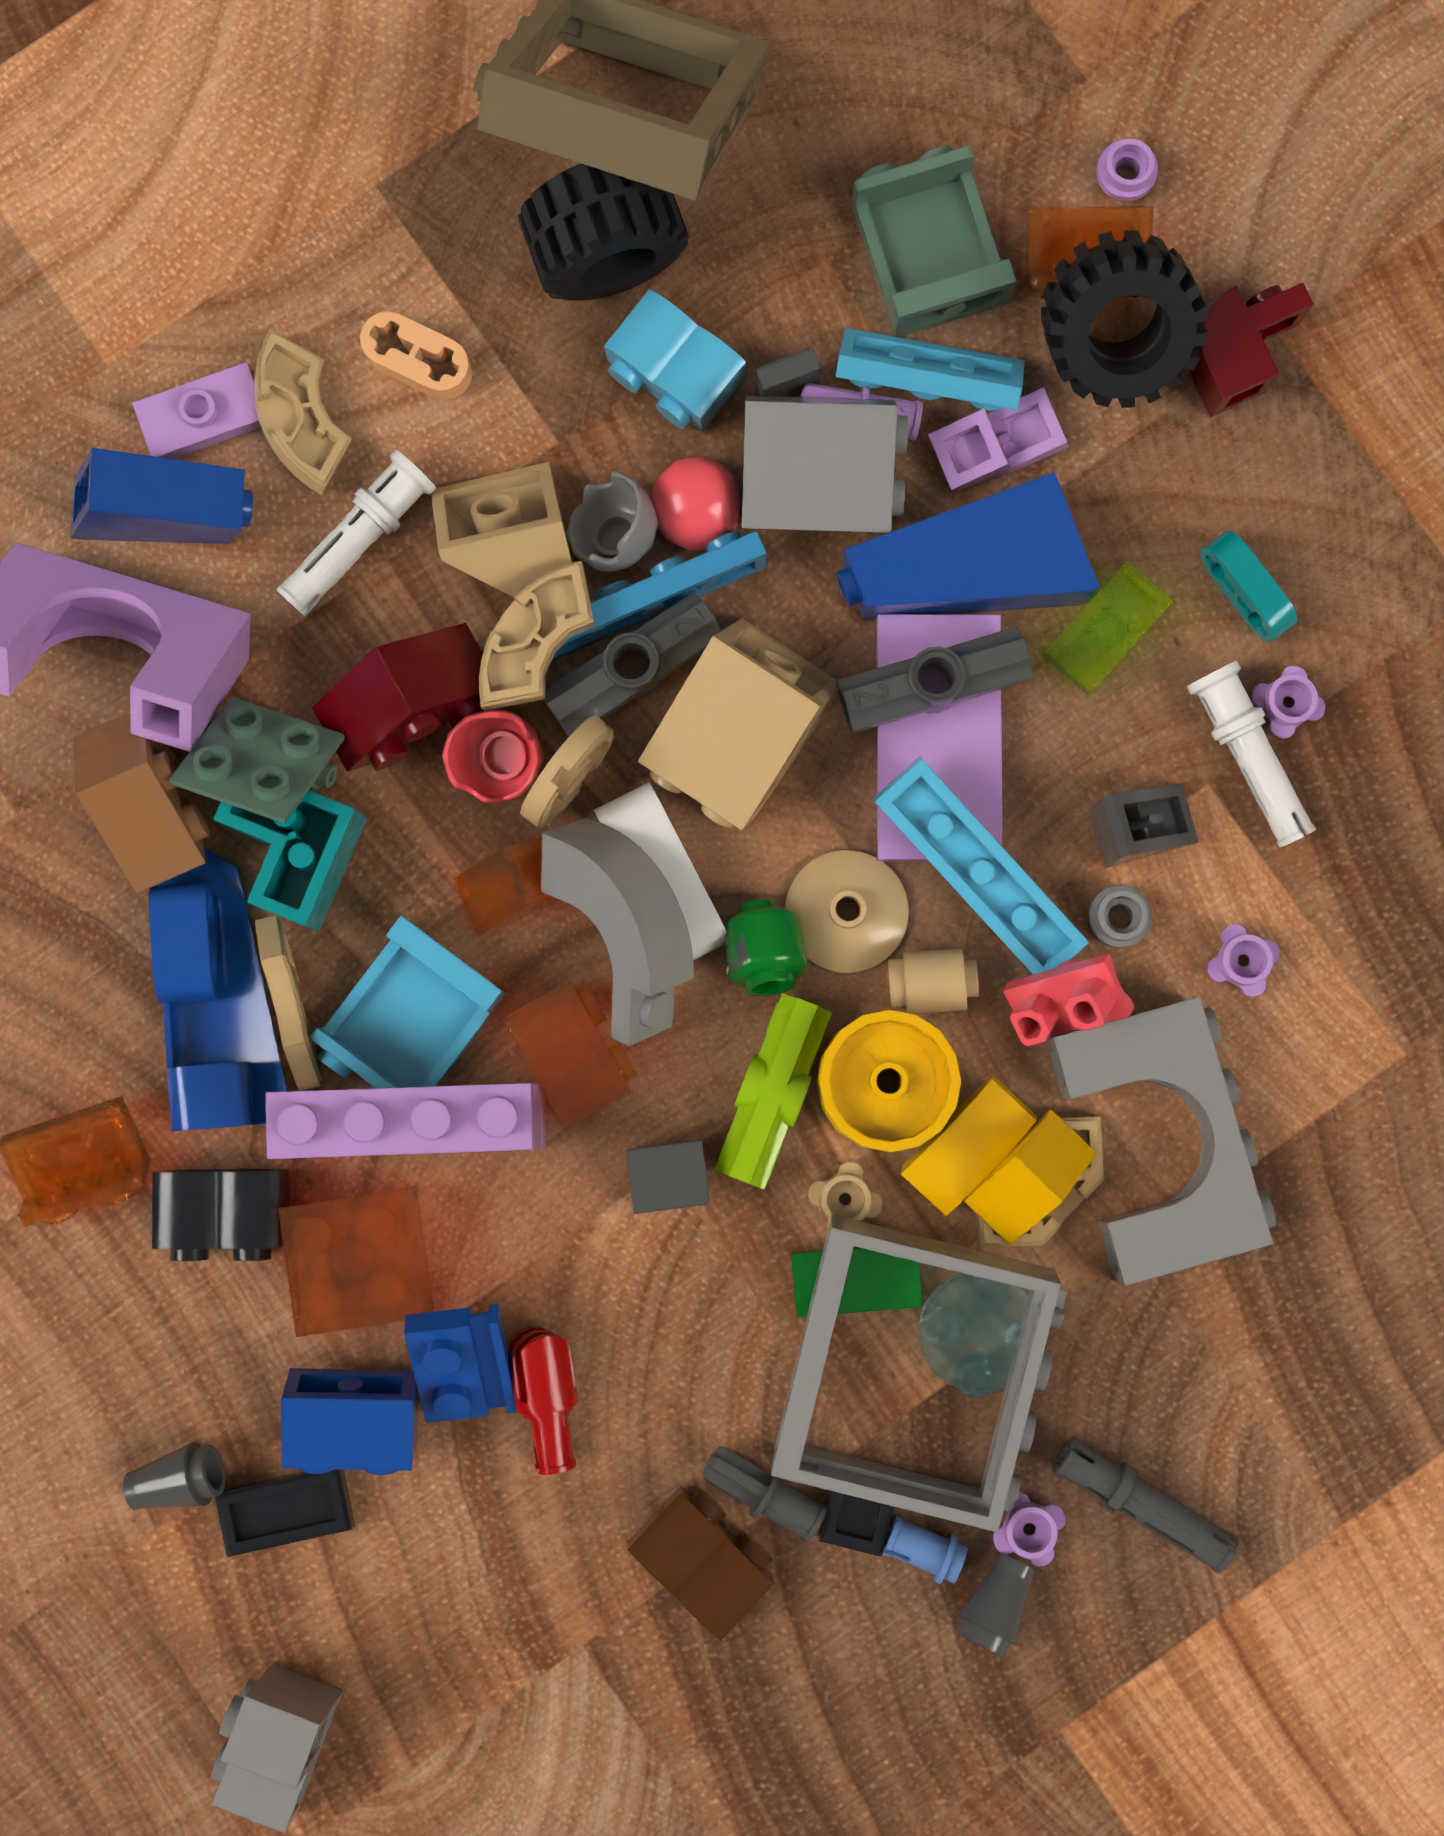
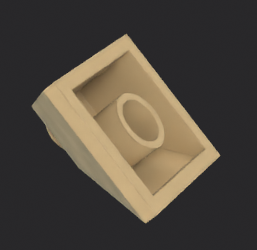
M549 462L438 487L431 493L437 545L441 561L512 597H515L537 578L552 570L573 563Z

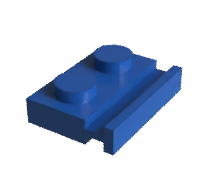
M499 1304L489 1305V1312L471 1314L470 1307L405 1315L404 1336L426 1423L489 1416L490 1408L507 1407L508 1413H517L509 1364V1351Z

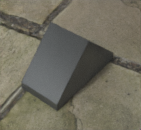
M1182 783L1112 793L1103 796L1088 809L1105 868L1199 843Z

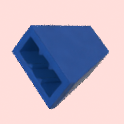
M92 448L74 478L70 538L107 541L229 544L242 531V527H248L250 524L253 510V493L251 490L244 489V469Z

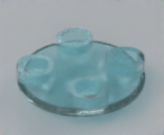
M964 1273L952 1276L939 1285L925 1303L919 1321L921 1350L933 1372L941 1380L959 1389L964 1395L971 1398H982L989 1393L1005 1390L1012 1359L1016 1352L1017 1339L1021 1333V1323L1030 1290Z

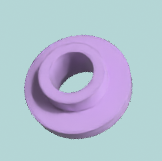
M1131 138L1118 140L1106 147L1098 160L1096 168L1097 180L1102 190L1110 197L1120 201H1133L1145 196L1153 187L1158 174V163L1152 150L1144 142ZM1119 166H1129L1135 171L1136 178L1132 180L1124 179L1117 174L1116 168Z

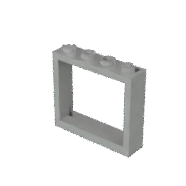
M832 1214L772 1456L771 1476L998 1532L1003 1511L1012 1512L1014 1500L1018 1501L1021 1476L1013 1474L1018 1452L1028 1453L1033 1442L1036 1414L1029 1413L1034 1389L1044 1391L1049 1379L1052 1353L1044 1351L1050 1327L1060 1329L1065 1316L1063 1308L1067 1292L1060 1290L1061 1282L1056 1270ZM854 1246L1030 1290L980 1488L805 1445Z

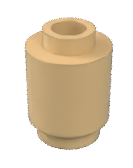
M963 948L903 952L902 959L888 960L891 1009L907 1008V1013L909 1014L967 1010V998L979 997L976 959L964 960Z

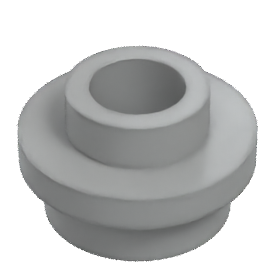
M1123 885L1112 886L1100 892L1093 899L1088 912V922L1094 936L1103 944L1114 948H1125L1138 943L1148 933L1152 921V912L1147 899L1136 889ZM1113 906H1121L1129 914V923L1123 929L1115 928L1109 922L1108 913Z

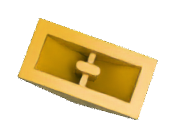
M1049 1109L1006 1158L963 1201L1009 1245H1012L1065 1200L1097 1153L1059 1116Z

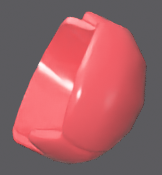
M694 456L674 461L659 474L650 497L658 519L657 529L664 539L689 551L706 550V546L711 541L727 533L734 532L740 519L742 492L735 476L722 463L703 456Z
M497 708L466 715L448 732L442 758L448 779L455 788L470 793L482 802L500 803L521 797L535 783L540 774L544 753L537 732L528 721L511 711Z

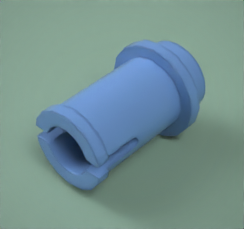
M896 1515L888 1532L882 1555L891 1556L933 1574V1582L941 1584L944 1579L954 1584L963 1567L968 1547L957 1543L958 1536L955 1534L945 1538L905 1521L902 1517Z

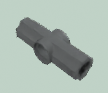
M694 591L634 632L616 636L607 645L604 652L546 689L543 701L569 738L589 717L596 715L603 720L631 700L649 695L661 680L702 654L712 636L720 632L721 628L708 606ZM629 653H638L645 656L649 660L650 665L642 677L626 679L616 672L618 661Z
M1018 626L946 648L941 646L928 647L919 652L916 657L836 681L846 722L851 734H855L922 713H940L950 708L952 704L1031 681L1034 676L1025 638L1022 637ZM928 667L939 668L948 675L951 688L942 694L929 693L921 687L918 681V673Z

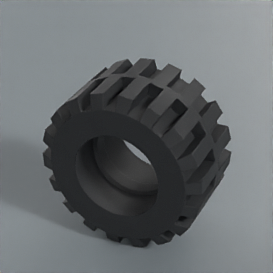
M578 164L561 172L537 188L531 194V197L524 201L520 208L521 213L518 215L519 224L544 292L554 299H564V301L604 298L641 285L670 266L681 256L680 254L688 245L687 239L689 234L673 193L584 164Z
M1125 230L1123 240L1115 241L1110 231L1098 235L1100 245L1089 249L1084 241L1073 248L1077 259L1071 264L1063 258L1054 269L1058 282H1047L1043 292L1047 306L1041 307V322L1057 372L1064 383L1070 380L1074 393L1084 399L1091 392L1095 404L1109 407L1112 398H1118L1121 408L1135 407L1136 397L1145 395L1148 403L1160 399L1161 395L1158 389L1166 384L1173 390L1184 382L1180 373L1183 367L1194 370L1200 360L1195 346H1205L1208 331L1203 321L1208 319L1206 305L1201 297L1202 293L1190 269L1187 268L1182 256L1174 248L1168 251L1164 241L1152 234L1144 243L1139 231ZM1135 295L1147 297L1157 302L1155 314L1149 325L1140 334L1129 340L1109 343L1089 335L1091 324L1098 312L1108 303L1118 298Z

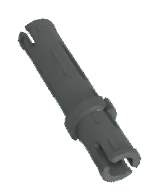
M1074 1436L1070 1437L1061 1448L1056 1459L1062 1463L1055 1462L1053 1472L1097 1497L1099 1505L1112 1514L1117 1510L1129 1516L1168 1542L1196 1557L1217 1573L1224 1571L1231 1563L1236 1551L1228 1546L1230 1545L1235 1548L1239 1545V1538L1236 1535L1216 1526L1174 1498L1154 1488L1137 1476V1469L1126 1462H1123L1121 1466Z

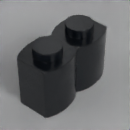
M183 1169L153 1172L152 1249L170 1250V1261L208 1260L209 1249H233V1260L272 1259V1248L283 1247L284 1237L285 1246L289 1245V1169ZM281 1208H282L281 1225H280V1214H281Z

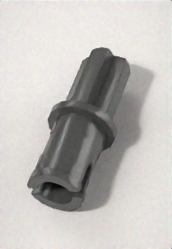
M718 1446L712 1452L703 1469L702 1476L704 1480L750 1507L749 1515L756 1518L762 1514L783 1528L798 1535L801 1540L807 1543L817 1533L826 1515L827 1507L825 1505L818 1504L781 1481L780 1478L771 1476V1472L764 1471L724 1446Z

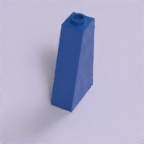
M1055 472L846 548L842 560L843 570L836 572L838 585L846 605L850 607L857 604L863 620H876L878 614L948 615L1076 606L1091 601L1100 587Z

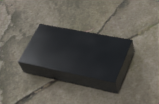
M334 1469L324 1474L300 1472L224 1489L221 1495L215 1497L227 1557L344 1532L355 1527L344 1470Z

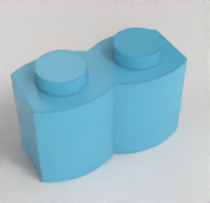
M650 289L604 345L607 360L611 363V366L608 368L610 375L632 393H637L642 388L659 400L655 405L657 410L669 422L680 429H685L690 424L703 432L748 376L746 361L718 337L698 326L674 304Z

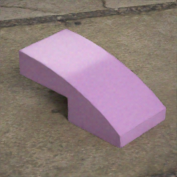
M1044 387L1021 397L1017 410L1001 408L987 413L984 408L928 434L952 492L1008 474L1069 448Z

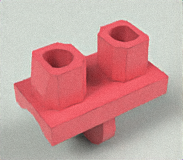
M1109 953L1080 961L1078 958H1072L1059 964L1058 968L1009 981L1003 989L1013 1011L1010 1020L1022 1044L1027 1047L1046 1042L1048 1038L1073 1031H1087L1102 1027L1107 1022L1131 1016L1134 1009L1131 998L1124 992L1118 981L1114 963Z

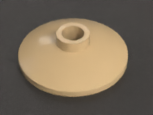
M855 850L829 852L809 862L793 880L785 904V909L793 911L801 921L807 959L820 968L836 973H858L871 969L885 961L902 941L909 917L906 892L895 872L883 861H877L876 857ZM844 898L853 899L859 905V916L852 921L842 920L836 913V904Z

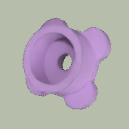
M1298 666L1285 668L1280 678L1270 684H1258L1251 693L1253 705L1255 707H1262L1270 721V733L1280 739L1289 738L1294 734L1295 728L1307 720L1317 721L1325 712L1324 700L1318 696L1316 687L1307 678L1305 670ZM1284 697L1292 698L1294 704L1291 708L1283 705Z
M1241 925L1226 927L1221 932L1220 937L1223 944L1217 957L1209 960L1207 963V973L1214 982L1227 981L1238 986L1241 993L1247 997L1258 996L1266 989L1265 978L1270 973L1273 963L1279 960L1280 949L1276 942L1271 939L1263 940L1256 935L1247 934L1245 928ZM1240 955L1248 957L1249 963L1246 967L1239 965L1238 958Z
M1019 1492L1018 1501L1014 1500L1012 1512L1006 1513L1002 1527L993 1534L994 1545L1000 1553L1010 1554L1015 1552L1023 1558L1030 1559L1031 1563L1035 1566H1045L1054 1558L1053 1548L1057 1542L1058 1530L1062 1529L1065 1525V1514L1056 1504L1043 1506L1031 1502L1025 1493ZM1027 1523H1032L1035 1526V1531L1031 1535H1027L1023 1531Z

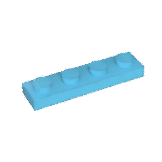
M921 756L913 761L873 798L874 802L1033 975L1058 968L1059 964L1072 959L1089 944L1086 937Z

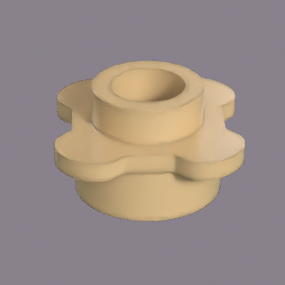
M845 1162L840 1165L836 1175L825 1182L815 1181L809 1187L808 1199L811 1204L819 1206L828 1219L827 1229L829 1228L832 1214L861 1221L865 1217H877L882 1210L883 1203L880 1195L869 1190L863 1180L864 1171L857 1163ZM848 1193L851 1196L850 1204L842 1205L839 1202L840 1195Z

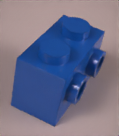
M289 1369L281 1398L282 1469H300L309 1474H324L334 1469L365 1470L373 1475H389L398 1470L412 1471L417 1440V1384L413 1370Z

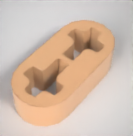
M390 311L379 312L373 315L362 326L360 333L361 348L370 365L379 372L439 400L455 399L462 395L470 386L472 369L469 358L463 347L453 339L401 314ZM396 331L402 346L410 350V353L408 355L395 348H390L385 355H381L382 351L376 339L379 336L389 338ZM425 357L437 364H443L447 357H451L457 373L454 377L444 374L439 382L435 381L432 368L422 362Z

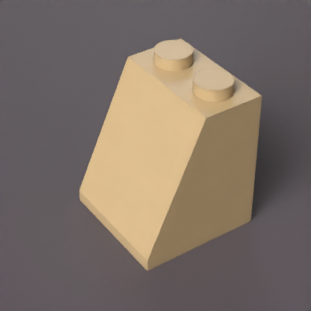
M741 618L712 636L638 762L651 770L649 773L651 779L662 788L673 793H681L683 791L701 803L702 812L715 823L728 828L734 825L743 830L758 815L839 694L836 685L837 680Z

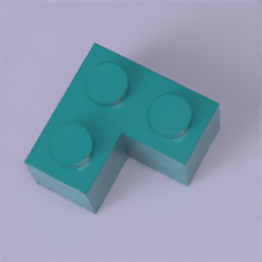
M308 790L286 823L220 802L213 818L214 821L233 831L270 845L247 903L320 932L367 818L355 808Z

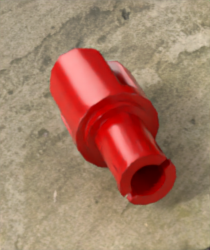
M527 1326L517 1331L509 1344V1364L515 1409L518 1414L530 1420L536 1472L541 1475L563 1473L576 1467L567 1414L579 1402L571 1350L567 1340L540 1326Z

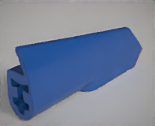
M204 847L205 864L155 885L149 891L153 981L157 1001L163 1003L171 1132L266 1124V1092H288L240 870L206 847Z

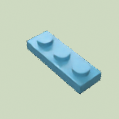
M845 328L835 377L849 379L851 383L862 388L867 386L870 389L887 386L909 390L911 394L922 399L934 400L947 397L969 401L974 407L979 409L985 408L988 411H995L1001 408L1017 410L1023 386L1025 360Z

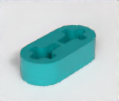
M1227 530L1201 548L1200 556L1206 570L1248 626L1262 640L1268 643L1273 642L1297 624L1296 611L1286 594L1249 546L1235 532Z

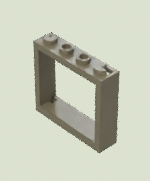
M538 0L535 10L529 17H521L516 32L510 40L503 39L494 59L489 64L483 63L478 70L473 88L474 91L478 92L477 101L481 102L477 130L696 201L757 100L770 42L642 0ZM565 42L710 89L711 92L688 125L537 76L536 73L559 44Z

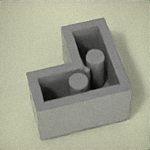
M273 1663L258 1681L250 1678L241 1696L235 1695L232 1699L219 1731L220 1735L229 1739L225 1741L211 1773V1779L220 1782L212 1805L285 1833L298 1813L343 1690Z

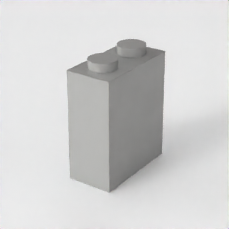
M746 395L742 528L890 533L892 516H903L905 479L894 478L895 454H906L908 416L897 415L898 405L895 400Z

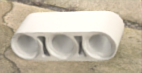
M650 782L594 809L600 823L621 832L635 842L654 861L665 876L684 914L692 945L693 961L723 946L724 936L727 931Z

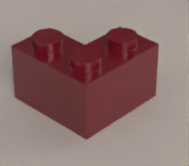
M466 623L375 646L312 706L322 727L344 734L345 739L336 750V753L347 772L371 764L375 771L386 769L408 755V751L405 748L408 743L424 738L438 729L443 723L450 722L452 728H454L466 715L483 711L479 695V672L483 652Z

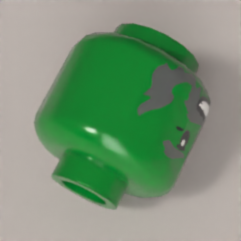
M757 899L742 904L739 907L740 913L734 915L724 924L727 933L724 936L723 951L728 977L734 984L744 987L747 994L752 996H772L789 991L795 986V979L805 971L808 962L800 919L793 911L776 907V902L770 899Z

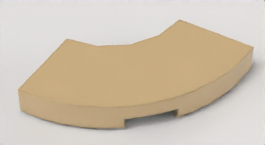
M269 329L262 344L254 376V398L259 422L267 441L284 466L307 487L322 496L344 457L352 438L333 424L321 403L318 380L324 359Z
M582 561L552 570L526 586L514 597V601L501 616L494 630L490 632L483 651L479 672V695L483 711L545 699V675L555 652L573 635L595 627Z
M276 915L255 920L260 961L273 1000L283 1050L299 1091L321 1086L320 1081L323 1080L319 1059L316 1057V1044L309 1038L313 1031L310 1019H307L298 987L300 980L281 919H277Z

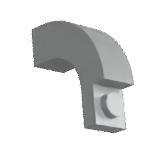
M585 818L542 833L541 892L567 902L581 910L596 926L608 949L613 972L611 1038L631 1046L671 1028L674 1012V986L694 978V962L691 940L684 914L665 876L654 861L630 838L594 820Z

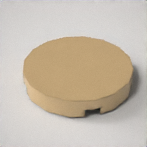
M596 715L586 719L561 745L545 766L523 802L520 811L521 816L538 828L539 826L543 828L546 825H551L581 792L579 790L582 786L581 783L589 771L592 772L594 768L597 769L603 761L615 737L613 729Z

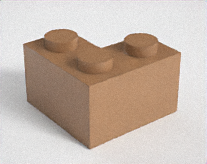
M130 713L74 737L75 794L137 894L205 864L203 838L210 836V831L198 805L194 801L185 804L176 789L177 786L169 783L170 777L176 771L172 761L178 758L176 747L131 734Z

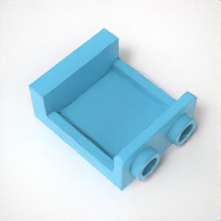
M400 916L386 934L391 940L328 1023L323 1028L317 1027L309 1037L322 1047L316 1055L321 1062L344 1078H347L354 1071L372 1085L370 1089L439 1086L508 995L410 920Z

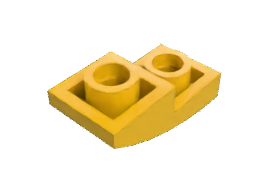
M992 1074L957 1106L942 1131L933 1136L903 1164L901 1175L947 1216L1006 1158L1037 1122V1116Z

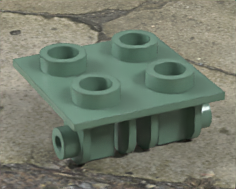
M231 697L198 740L193 750L189 752L170 777L169 783L286 823L309 789L317 791L321 786L327 789L332 787L338 768L337 765L329 763V760L339 748L345 736L342 733Z

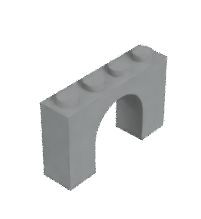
M1197 997L1107 1022L1104 1026L1087 1031L1078 1030L1047 1039L1045 1043L1062 1100L1074 1099L1135 1081L1153 1082L1179 1095L1192 1110L1200 1128L1202 1145L1198 1167L1191 1180L1179 1193L1157 1204L1097 1220L1115 1282L1126 1286L1273 1245L1269 1228L1276 1226L1274 1209L1266 1191H1258L1251 1167L1258 1164L1257 1152L1247 1129L1240 1130L1233 1106L1240 1102L1239 1092L1230 1069H1221L1215 1045L1221 1043V1031L1216 1015L1211 1007L1203 1008L1201 998Z

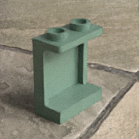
M951 146L937 147L923 154L919 161L895 167L894 164L890 163L881 164L867 170L860 179L854 182L851 206L894 337H902L1010 304L1017 280L1010 259L1003 261L1000 259L973 177L972 168L975 157L971 146H965L956 150Z

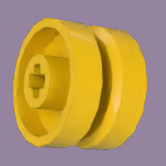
M885 1010L862 1015L835 1034L821 1055L816 1085L821 1109L837 1132L858 1146L895 1152L919 1147L942 1131L957 1108L961 1076L956 1053L939 1029L918 1015ZM893 1069L899 1074L895 1081L898 1087L896 1092L891 1094L884 1093L878 1088L877 1076L882 1070Z

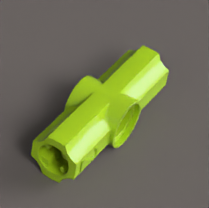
M782 993L765 1032L766 1037L759 1055H753L736 1098L734 1107L738 1109L715 1166V1171L765 1189L779 1157L780 1147L787 1129H793L812 1080V1076L808 1074L832 1012L805 1000Z

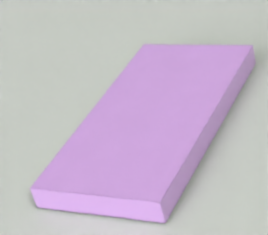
M878 614L876 618V668L916 657L919 652L928 647L941 646L946 648L1000 632L1001 615ZM928 667L918 673V681L921 687L929 693L942 694L951 688L948 675L939 668ZM1001 690L952 704L950 708L940 713H922L876 727L877 794L921 756L1002 845ZM877 805V861L929 862Z

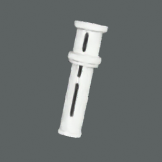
M395 450L390 455L392 463L368 489L359 488L354 494L356 497L352 500L355 506L340 524L323 539L297 570L276 589L305 617L323 595L339 581L383 532L387 535L392 531L395 533L401 527L399 519L423 493L431 495L436 489L428 477L398 450Z
M1236 660L1186 687L1190 695L1199 696L1215 727L1211 732L1214 741L1218 740L1220 745L1225 743L1228 745L1280 848L1303 838L1304 834L1312 833L1316 830V827L1311 823L1261 727L1266 722L1263 718L1265 713L1262 707H1254L1237 675L1241 667Z

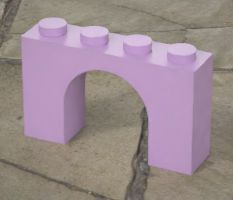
M16 542L0 561V694L10 697L38 658L46 650L60 642L82 636L119 638L141 647L151 655L130 685L131 734L191 752L249 661L251 613Z
M519 1083L266 1092L267 1159L511 1151L546 1148L544 1085Z

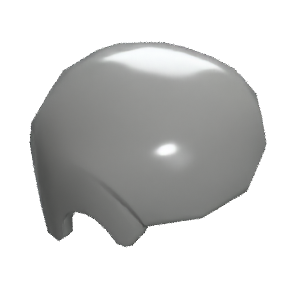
M618 471L611 473L612 481L603 485L588 484L585 486L582 502L572 512L566 532L573 554L578 560L603 572L623 570L637 563L651 550L658 526L657 515L649 495L637 481Z

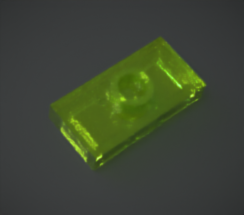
M1126 561L1042 656L1089 696L1174 601Z

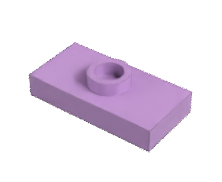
M247 362L132 403L150 456L175 459L262 428L255 406L254 374Z

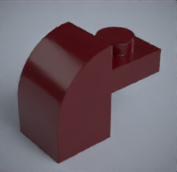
M1300 283L1285 291H1282L1279 285L1269 287L1251 297L1246 304L1236 285L1223 293L1211 306L1207 313L1208 319L1203 321L1208 331L1205 346H1195L1200 360L1194 370L1190 369L1193 383L1210 418L1264 394L1279 375V371L1264 341L1299 326L1314 303L1304 283Z

